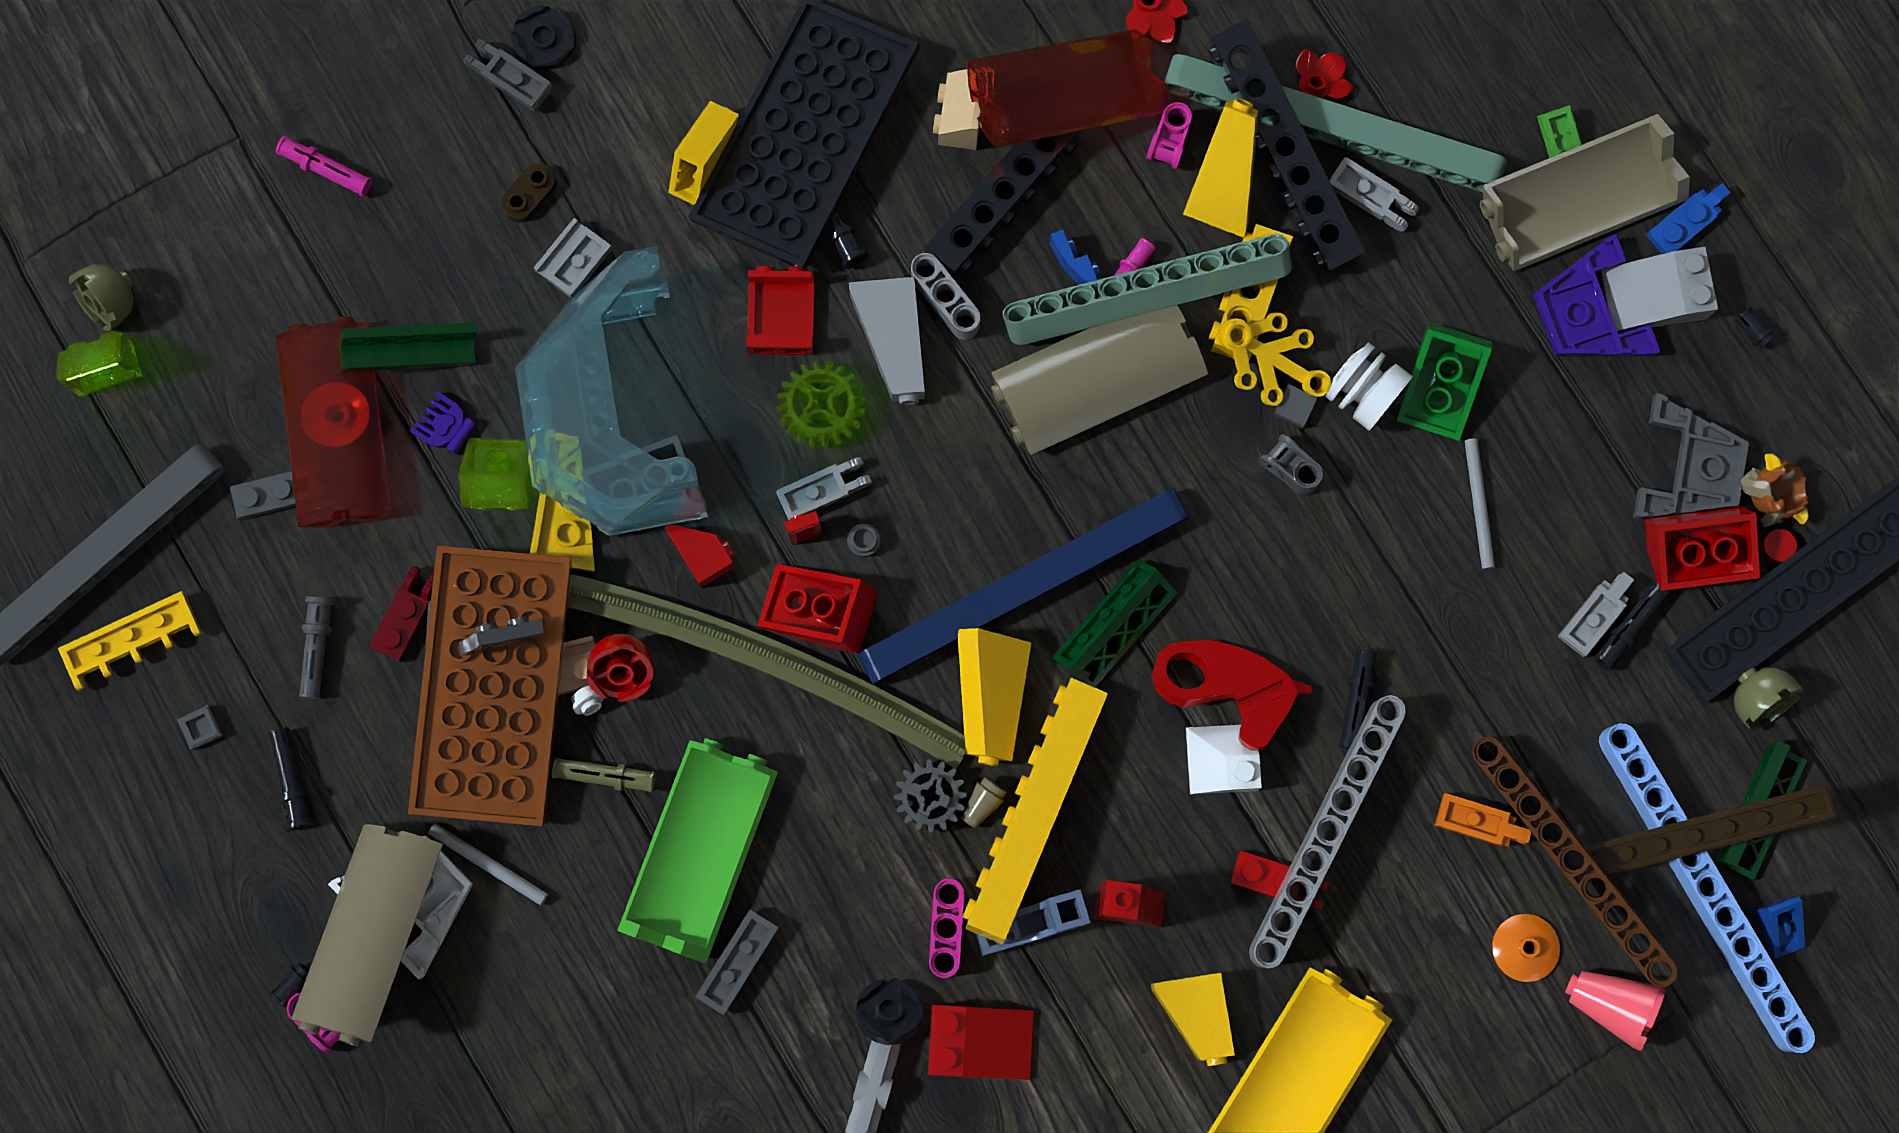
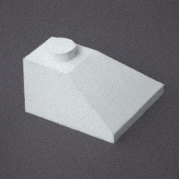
M1241 725L1186 727L1190 795L1258 791L1262 788L1259 751H1251L1241 745L1238 740Z

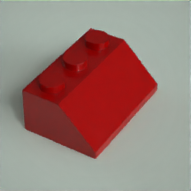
M1734 507L1645 519L1647 552L1661 591L1760 578L1755 512L1744 507Z

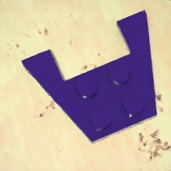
M1616 234L1608 237L1604 242L1533 295L1555 356H1653L1660 352L1650 324L1622 334L1617 333L1595 273L1621 265L1626 261Z

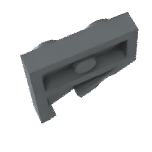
M525 616L509 620V626L497 628L496 623L476 627V633L459 642L461 655L472 654V652L478 649L496 648L535 638L544 633L541 619L529 621V617Z

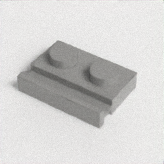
M573 218L535 265L534 270L573 299L610 253L612 247Z

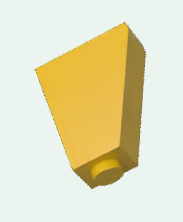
M712 101L708 103L675 150L668 193L695 205L738 123L739 114Z
M1221 973L1151 983L1153 993L1197 1060H1206L1207 1066L1225 1064L1227 1063V1056L1235 1055Z

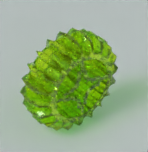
M814 361V370L809 371L808 366L802 364L801 370L803 374L801 376L795 371L790 372V377L794 383L785 380L782 382V387L788 392L777 394L778 400L784 402L777 406V412L786 414L780 418V423L782 426L791 424L787 429L789 436L799 432L797 436L799 444H802L809 437L810 448H815L817 440H822L823 449H828V439L833 438L836 446L841 445L839 436L841 433L848 439L852 437L848 426L859 429L860 422L854 417H864L865 411L856 406L865 404V397L857 395L862 391L861 384L851 385L855 380L853 373L843 378L844 366L840 365L833 372L831 361H827L825 369H820L819 361ZM824 381L833 383L835 386L831 385L824 390H819L811 383ZM802 391L808 400V405L803 409V414L798 418L794 412V403L797 395ZM844 392L848 399V408L841 419L834 409V404L839 400V395ZM813 397L816 400H827L828 411L826 409L821 410L820 408L816 410ZM821 419L833 426L813 428L806 424H812L814 421Z

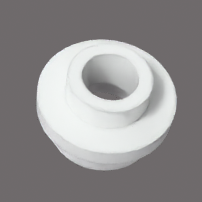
M590 685L585 686L572 696V709L579 715H591L601 708V702L604 698L596 694Z

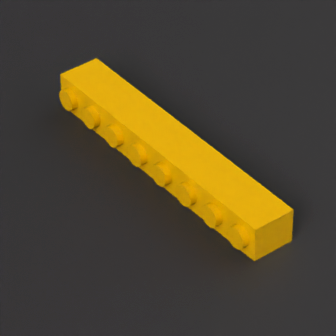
M1073 678L1070 679L1067 687L1060 685L1053 702L1059 705L1054 717L1048 714L1040 732L1046 735L1042 747L1034 746L1028 761L1029 764L1033 765L1030 776L1022 775L1015 794L1021 796L1016 808L1009 806L1002 822L1008 828L1003 839L996 836L989 855L994 857L990 870L983 867L976 887L981 888V892L977 901L970 898L963 914V918L968 920L965 929L1003 945L1108 693Z

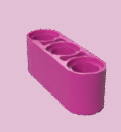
M954 879L940 881L935 887L933 896L929 966L932 973L940 978L951 977L957 972L960 965L964 889ZM945 885H952L958 890L959 897L953 904H945L939 898V891ZM943 919H950L956 925V933L951 938H942L937 932V924ZM940 953H948L954 959V967L947 973L939 972L935 967V958Z

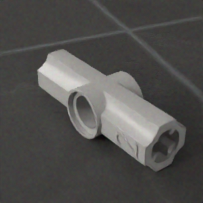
M871 1041L864 1069L860 1071L852 1099L854 1105L848 1119L846 1133H876L882 1109L885 1110L893 1083L891 1077L897 1063L901 1044L888 1046Z

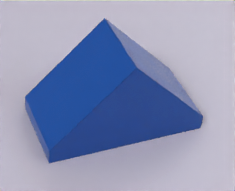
M1799 896L1782 898L1753 910L1774 959L1805 948L1803 905Z

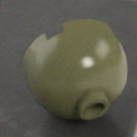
M105 264L88 265L69 276V284L75 282L78 288L73 294L82 309L95 323L100 318L107 324L102 329L110 331L128 318L134 306V296L131 290L134 284L127 273L124 271L118 272L113 267Z
M1766 667L1759 671L1751 668L1739 677L1738 681L1741 685L1735 691L1733 703L1740 720L1750 731H1755L1763 727L1759 721L1769 718L1772 722L1787 711L1800 698L1796 693H1803L1804 689L1791 675L1777 667Z

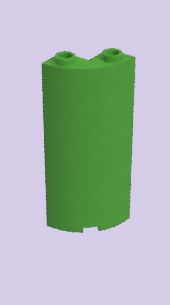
M707 738L704 739L703 744L692 740L689 741L617 930L703 963H707L778 773L766 767L768 761L751 754L748 755L747 759L733 756L722 751L723 744Z

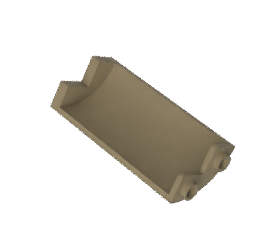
M1656 114L1483 185V200L1480 201V208L1484 217L1489 219L1497 241L1495 248L1500 260L1503 262L1507 261L1512 270L1516 271L1688 200L1690 176L1673 157L1674 132L1659 114Z
M1178 305L1090 327L991 372L995 385L991 387V391L998 405L1004 403L1012 416L1015 426L1010 428L1016 444L1018 446L1023 444L1029 454L1032 455L1207 375V368L1194 336L1191 337L1186 328V320Z
M370 824L363 826L291 1020L300 1023L298 1029L315 1035H319L320 1030L333 1031L340 1034L339 1041L354 1046H359L360 1041H372L440 854L442 843L405 831L395 832L384 826Z

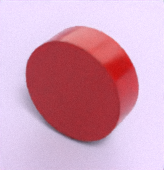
M1776 529L1769 532L1761 541L1763 556L1773 563L1785 561L1796 553L1797 550L1795 537L1784 529Z

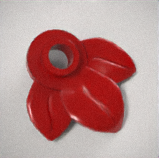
M1133 0L1134 7L1126 18L1127 30L1131 38L1136 41L1148 33L1157 42L1171 43L1175 34L1174 19L1181 18L1188 13L1184 1L1153 0L1154 4L1147 6L1143 3V0Z
M1303 50L1295 64V70L1300 77L1298 90L1322 99L1327 97L1340 100L1348 96L1353 89V85L1342 78L1346 69L1344 57L1337 53H1327L1318 58L1311 50Z

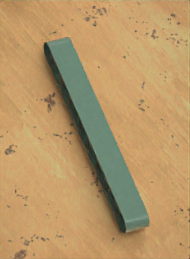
M1271 234L1023 299L1006 306L1003 310V319L1010 340L1014 344L1025 345L1284 277L1291 272L1292 260L1289 243L1283 235Z

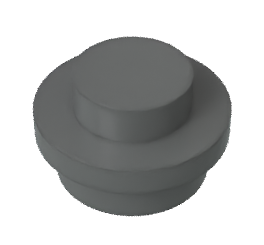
M858 524L848 534V547L857 556H870L880 546V535L873 526Z

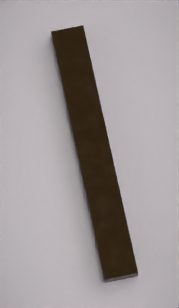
M1827 784L1585 847L1609 876L1825 821L1837 816ZM1571 850L1566 854L1565 861L1570 868L1579 869L1584 864V857L1579 851ZM1560 869L1564 886L1573 885Z

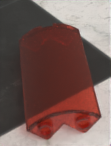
M1137 29L967 60V76L972 103L978 102L982 114L977 120L984 134L995 147L1163 114L1165 100L1168 95L1167 85L1150 72L1151 58L1154 52L1153 44L1148 37Z
M341 317L335 319V323L311 326L307 324H293L288 327L289 331L276 336L298 527L328 528L345 520L375 521L392 514L375 370L341 372L338 342L341 329L369 327V323L355 322L353 317Z

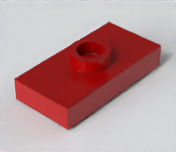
M816 511L799 514L784 522L791 545L799 544L822 534Z

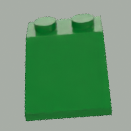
M1428 322L1411 373L1413 377L1408 382L1397 421L1460 441L1492 350V342Z

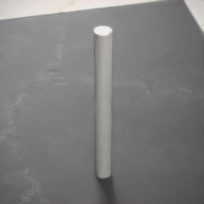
M1467 439L1464 442L1481 565L1483 570L1495 568L1478 439Z
M434 823L430 828L428 834L540 906L545 902L548 897L546 892L437 823Z

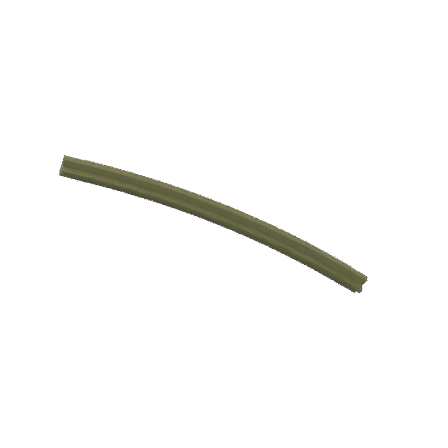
M571 574L568 609L610 619L669 637L761 671L875 724L939 761L945 762L946 765L955 770L966 754L965 737L963 734L905 701L833 665L771 638L708 614L637 591Z

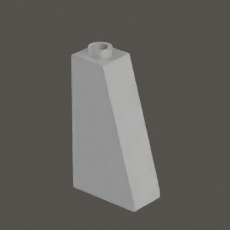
M914 277L849 282L850 298L892 402L899 401L900 405L919 403L918 399H925Z

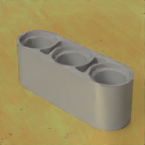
M929 253L917 255L911 264V277H914L915 287L957 338L968 340L975 337L980 328V313L976 306L934 255ZM922 266H929L934 270V273L930 277H921L918 275L917 270ZM949 291L954 295L952 301L944 303L938 300L936 296L939 292ZM961 316H969L974 320V324L968 328H963L956 321Z

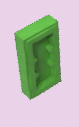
M1570 105L1537 116L1549 158L1582 145Z

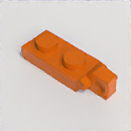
M1444 793L1434 824L1436 827L1497 846L1508 847L1510 840L1526 844L1529 843L1531 836L1530 829L1515 825L1516 817L1511 816L1509 812Z

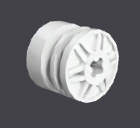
M1368 342L1365 347L1353 353L1338 371L1325 397L1333 401L1341 390L1346 393V397L1338 407L1344 409L1355 400L1359 405L1354 412L1353 419L1370 431L1413 376L1397 364H1394L1383 373L1379 368L1386 355L1381 352L1373 363L1369 362L1367 358L1375 347Z

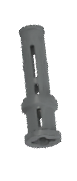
M305 597V602L308 606L306 624H303L301 629L303 634H306L299 697L320 699L326 636H330V633H332V627L329 625L331 606L335 605V599ZM318 608H320L319 622H317ZM315 636H317L316 645H314ZM316 651L313 679L310 680L313 652Z

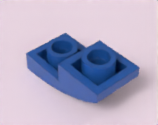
M1063 230L1051 234L1049 244L1056 258L1067 274L1078 285L1102 279L1096 262L1091 263L1088 255L1074 258L1078 256L1071 237L1067 239Z

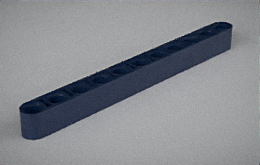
M1175 488L1167 489L859 654L858 658L873 686L878 685L958 642L959 629H984L1187 520L1190 515Z

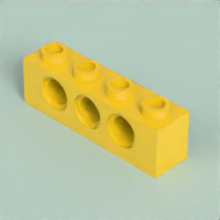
M1256 224L1252 234L1245 233L1242 242L1271 234H1280L1286 237L1290 247L1293 236ZM1278 279L1247 286L1254 289L1257 297L1253 299L1245 298L1241 293L1242 288L1232 290L1231 293H1224L1219 310L1224 311L1221 323L1214 321L1208 338L1214 341L1211 348L1212 352L1234 359L1233 352L1227 350L1220 342L1219 332L1221 326L1227 320L1236 316L1243 318L1247 324L1264 320ZM1233 329L1230 334L1233 341L1238 338L1236 329ZM1247 350L1248 360H1250L1252 353Z

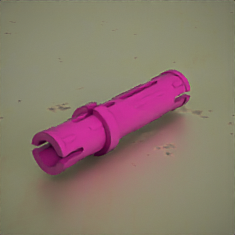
M286 135L281 137L277 144L276 154L299 164L300 168L306 172L311 170L359 194L361 197H364L371 187L372 180L370 177H366L320 154L319 149L313 146L308 148L288 138Z

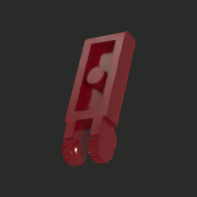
M415 565L411 567L405 577L402 588L399 587L369 646L399 662L403 660L428 611V602L432 596L434 574H431L426 580L420 597L411 593L421 573V568Z

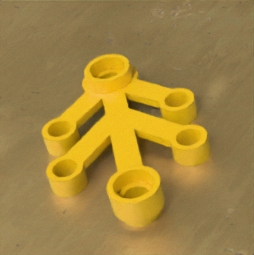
M1270 313L1266 319L1250 324L1238 318L1229 319L1221 326L1219 338L1221 344L1227 350L1233 352L1237 368L1234 382L1239 389L1250 390L1257 383L1255 373L1250 370L1248 350L1256 355L1264 386L1261 392V400L1264 404L1277 406L1283 400V392L1278 387L1273 366L1302 383L1303 390L1311 396L1320 397L1328 393L1331 387V379L1326 372L1321 370L1307 371L1279 354L1295 348H1309L1314 341L1313 333L1310 330L1297 329L1291 336L1263 344L1253 337L1268 331H1284L1288 324L1284 314ZM1276 316L1280 320L1278 328H1275L1272 324ZM1233 329H1236L1238 332V338L1235 341L1230 337ZM1301 333L1306 335V342L1303 345L1299 342ZM1244 374L1249 376V383L1246 386L1242 383ZM1313 377L1317 380V386L1314 389L1310 387V380ZM1271 390L1276 393V398L1273 402L1268 398Z

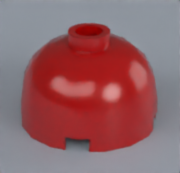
M613 634L606 636L594 645L587 660L586 679L591 689L600 697L607 699V696L618 697V701L626 702L640 697L651 686L654 673L653 658L648 647L638 638L628 634Z

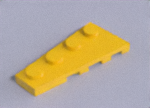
M550 431L530 554L572 558L571 569L595 573L587 479L583 471L586 468L584 439L580 436Z

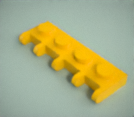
M180 591L61 646L58 650L74 687L79 691L85 688L81 677L100 668L105 678L113 675L110 663L131 654L135 663L138 664L144 661L140 649L160 640L163 641L167 649L174 647L171 635L190 627L194 636L202 634V631L186 594Z

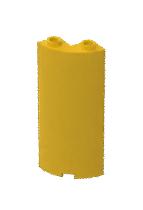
M1309 968L1208 1133H1324L1392 1022V1019L1382 1012L1384 1005L1368 995L1362 1000L1351 994L1340 985L1342 979L1327 969L1320 973Z

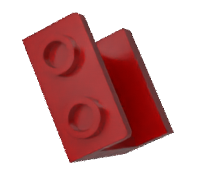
M770 266L756 267V270H749L748 334H746L748 355L813 356L814 272L808 271L807 268L803 271L795 266L788 268V271H775V268Z

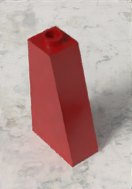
M1106 880L1098 886L1094 919L1162 928L1166 894L1140 884Z

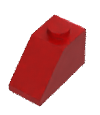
M669 524L664 527L701 588L735 568L731 559L736 557L727 540L720 542L716 534Z

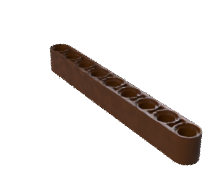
M1483 737L1474 744L1473 757L1648 981L1657 987L1671 985L1676 980L1678 965L1669 951L1506 745L1496 737ZM1486 742H1492L1498 748V755L1493 761H1487L1481 755V747ZM1507 769H1513L1519 775V783L1514 788L1506 787L1502 782V774ZM1527 796H1534L1541 803L1540 811L1536 815L1528 814L1523 808V801ZM1548 823H1555L1561 827L1562 837L1559 841L1552 842L1545 837L1544 829ZM1571 850L1579 851L1584 857V864L1579 869L1570 868L1565 861L1566 854ZM1589 879H1601L1606 885L1605 893L1601 896L1591 895L1587 890ZM1615 905L1622 906L1628 913L1627 921L1622 924L1614 923L1609 918V909ZM1636 933L1646 935L1650 941L1649 948L1645 951L1635 950L1630 944L1631 936ZM1658 961L1668 963L1672 969V975L1667 979L1657 978L1652 972L1653 964Z

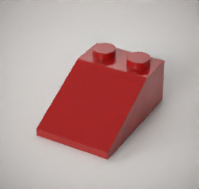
M777 564L757 626L830 649L860 654L878 591L861 579Z
M932 1005L928 1075L1030 1080L1034 1011Z

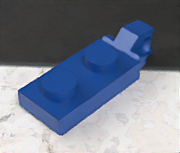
M1723 183L1709 194L1702 189L1700 192L1692 195L1645 236L1662 254L1678 251L1718 217L1717 215L1722 211L1718 204L1731 192Z

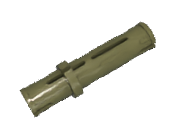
M556 757L552 768V778L613 786L617 791L627 788L652 793L655 786L656 772L627 768L626 764H618L616 767ZM574 769L599 772L600 775L576 773ZM613 774L619 776L633 777L635 778V780L630 781L624 779L610 778L608 777V775Z

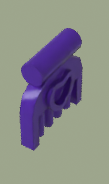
M437 391L434 396L449 405L450 408H447L435 399L431 400V404L446 414H440L431 407H427L426 411L435 418L433 420L427 415L422 414L421 419L433 426L434 431L419 421L415 425L429 434L430 437H427L411 427L409 432L430 446L441 448L447 445L446 449L457 455L477 427V424L469 418H466L464 421V412L458 404Z

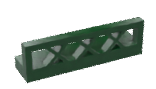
M476 323L341 329L338 340L341 372L474 366L476 363L474 338L477 333Z
M1138 559L1052 658L1061 667L1071 672L1080 682L1095 688L1174 598L1177 592L1156 568ZM1159 584L1164 592L1156 601L1150 602V593ZM1134 611H1140L1137 623L1134 626L1128 627L1131 614ZM1118 635L1116 647L1112 651H1106L1107 642L1112 636ZM1097 660L1095 671L1087 678L1082 670L1090 661Z
M1779 740L1767 743L1740 806L1767 799L1773 786H1775L1778 796L1792 793L1807 760L1790 752V746ZM1786 759L1794 763L1795 766L1790 777L1780 780L1778 773L1784 760ZM1787 782V784H1786V786H1785V788H1784V790H1783L1782 783ZM1774 834L1723 846L1714 863L1751 881L1755 880ZM1761 842L1758 849H1756L1755 843ZM1746 846H1749L1753 857L1749 870L1738 865Z

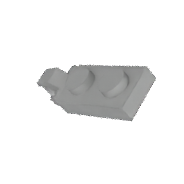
M1622 572L1611 584L1604 580L1595 588L1557 637L1579 655L1585 657L1627 606L1625 603L1629 598L1623 595V593L1634 579L1625 572Z

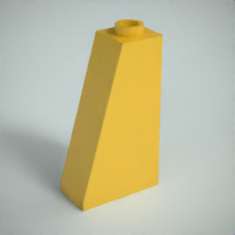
M1235 98L1234 101L1227 100L1183 212V215L1243 238L1250 218L1259 112L1253 109L1252 103L1239 98Z
M979 628L959 629L958 647L966 754L979 757L978 763L998 766V761H1012L1031 642Z

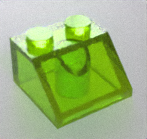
M107 332L100 335L99 340L89 343L84 341L76 342L69 345L68 350L58 352L56 373L58 382L80 397L141 377L142 372L133 342L123 332Z
M469 438L458 473L461 507L475 509L503 508L508 510L528 509L533 490L535 440Z

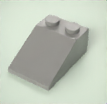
M1706 247L1673 251L1600 271L1605 301L1617 333L1631 331L1649 324L1651 327L1706 320L1718 310Z

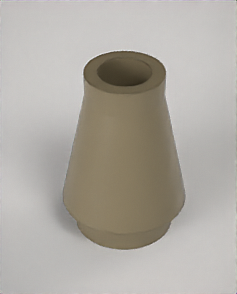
M984 777L981 783H976L961 818L977 829L1004 802L1002 798L1007 792L989 778Z

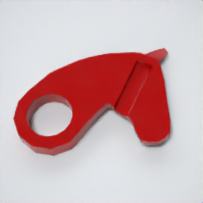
M1211 640L1182 641L1169 644L1158 653L1151 675L1155 691L1168 703L1183 708L1198 706L1220 699L1234 698L1242 718L1238 740L1242 746L1251 751L1262 750L1269 744L1287 717L1296 696L1312 693V686L1292 680L1287 673L1267 659L1238 646ZM1174 661H1191L1202 670L1205 677L1204 683L1198 688H1180L1174 685L1168 678L1166 668Z

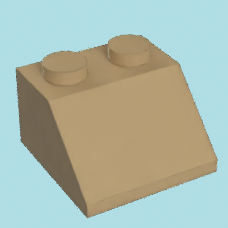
M979 66L947 73L946 84L940 83L937 103H943L941 115L935 114L933 133L938 134V145L976 150L985 94L987 67Z

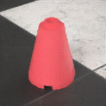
M1581 971L1580 976L1572 974L1565 993L1571 995L1569 1000L1571 1004L1629 1046L1641 1051L1647 1040L1646 1034L1654 1024L1667 988L1657 987L1650 983Z

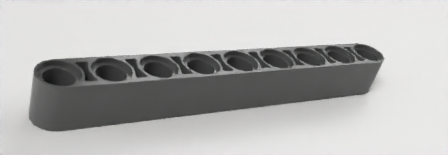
M203 443L197 444L186 451L0 613V665L16 656L222 476L225 467Z

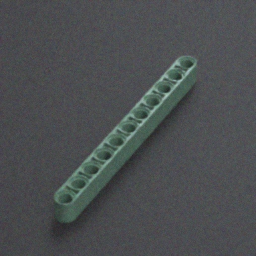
M1177 54L1172 57L1163 84V88L1169 93L1221 110L1224 109L1228 99L1234 101L1235 98H1239L1237 93L1231 95L1224 82L1223 77L1227 75L1224 67L1186 55ZM1251 82L1246 86L1248 95L1253 98L1261 97L1264 94V88L1259 82ZM1282 86L1306 136L1479 192H1483V185L1503 177L1507 160L1501 155ZM1265 111L1261 114L1262 123L1276 126L1279 123L1278 115L1275 112Z

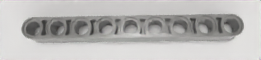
M1392 695L1384 696L1371 705L1250 945L1249 956L1256 966L1274 968L1284 959L1406 713L1405 705L1398 697ZM1383 703L1393 707L1395 715L1392 721L1385 720L1381 716L1380 707ZM1368 733H1373L1379 738L1380 745L1375 751L1369 749L1365 744V737ZM1354 762L1360 763L1365 769L1364 778L1360 781L1354 779L1350 774V767ZM1338 792L1345 793L1350 799V805L1346 811L1340 810L1335 804V797ZM1324 822L1330 823L1335 829V835L1330 841L1322 838L1320 834V826ZM1309 852L1315 853L1320 859V865L1315 871L1309 870L1305 865V856ZM1294 882L1300 883L1305 889V895L1299 902L1293 900L1289 893L1290 886ZM1280 912L1285 913L1290 920V925L1284 932L1277 930L1274 925V918ZM1264 943H1269L1274 948V958L1269 962H1264L1259 957V948Z

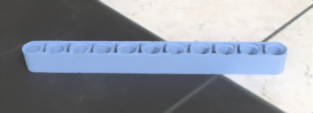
M1622 723L1606 728L1599 737L1601 750L1648 829L1664 826L1667 819L1674 823L1688 820L1636 731L1631 726ZM1614 732H1619L1624 737L1623 748H1618L1613 744L1612 735ZM1631 761H1636L1641 766L1642 773L1639 778L1634 777L1630 773L1629 765ZM1649 790L1655 791L1659 797V803L1656 807L1651 806L1647 801ZM1703 851L1693 854L1694 861L1690 867L1685 865L1682 857L1668 860L1669 865L1775 1044L1785 1052L1804 1053L1809 1051L1815 1042L1813 1029L1708 852ZM1703 878L1707 879L1711 884V892L1708 896L1703 895L1699 888ZM1721 908L1725 909L1729 915V921L1725 926L1721 925L1717 919V913ZM1739 938L1743 939L1746 943V952L1742 956L1735 950V943ZM1757 968L1761 969L1764 974V981L1760 986L1756 985L1753 980V972ZM1775 998L1782 1005V1010L1778 1016H1775L1771 1011V1002ZM1793 1028L1800 1035V1040L1796 1046H1793L1789 1041V1033Z

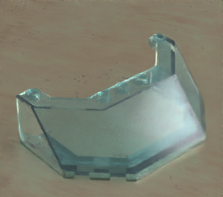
M657 246L622 253L567 302L515 367L533 488L558 501L561 506L578 517L588 520L608 536L708 517L706 502L698 483L696 468L689 459L674 457L658 460L620 435L603 324L657 315L655 308L656 299L660 296L664 298L670 297L667 278Z

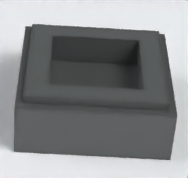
M1288 384L1283 393V400L1277 405L1273 415L1303 429L1317 397L1311 396L1307 392Z
M206 705L177 719L191 750H196L224 736L210 705Z

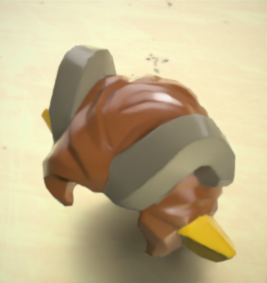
M1773 453L1766 454V467L1760 471L1752 468L1741 480L1743 491L1751 495L1755 508L1764 514L1759 521L1764 527L1775 523L1780 524L1785 518L1793 517L1800 524H1805L1809 514L1806 508L1808 496L1805 489L1806 477L1803 476L1804 472L1800 470V466H1795L1788 462V460L1781 461Z

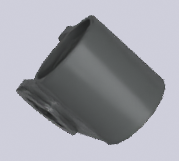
M1284 434L1278 437V443L1267 455H1262L1259 458L1261 464L1270 473L1280 478L1300 495H1310L1315 492L1323 477L1321 466L1308 456L1298 444ZM1308 471L1314 476L1315 481L1311 484H1304L1299 480L1298 473Z

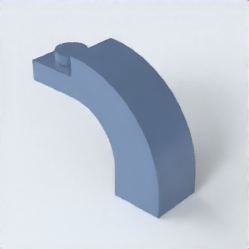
M1080 889L1018 909L1003 945L979 934L976 935L982 956L1084 926L1089 924L1090 920Z

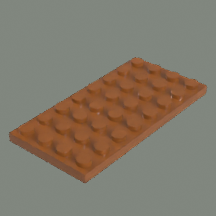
M437 546L408 814L545 826L572 558ZM525 616L529 617V621L541 619L544 633L535 638L496 648L478 649L472 652V654L461 655L459 642L476 633V627L496 623L497 628L509 626V620Z

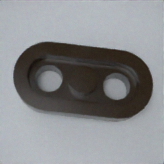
M540 163L529 166L504 194L501 206L509 220L517 223L529 220L556 188V178L551 168ZM536 175L544 176L543 181L540 183H534L533 178ZM514 200H523V204L520 207L515 208L512 206Z

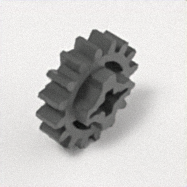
M927 760L926 768H921L916 762L914 763V773L911 774L907 770L903 771V775L907 779L905 783L896 782V786L902 790V793L894 795V800L902 801L903 804L896 811L897 813H907L904 820L906 825L913 820L917 822L916 831L918 832L923 825L928 826L929 834L933 833L934 825H939L945 831L947 830L945 821L948 819L954 823L958 821L954 814L955 810L964 812L965 807L958 803V800L967 797V793L958 791V788L964 784V781H954L953 777L956 774V770L952 769L948 773L945 772V762L941 761L937 768L933 767L931 760ZM932 774L930 781L921 785L913 783L920 776ZM943 779L950 785L953 798L944 794L941 787ZM934 782H937L935 786L936 796L940 799L938 802L932 801L928 805L927 810L924 811L925 798L921 796L922 791L928 792L933 787ZM907 795L916 798L919 805L917 814L910 808ZM939 808L948 810L938 818L928 819L932 811Z

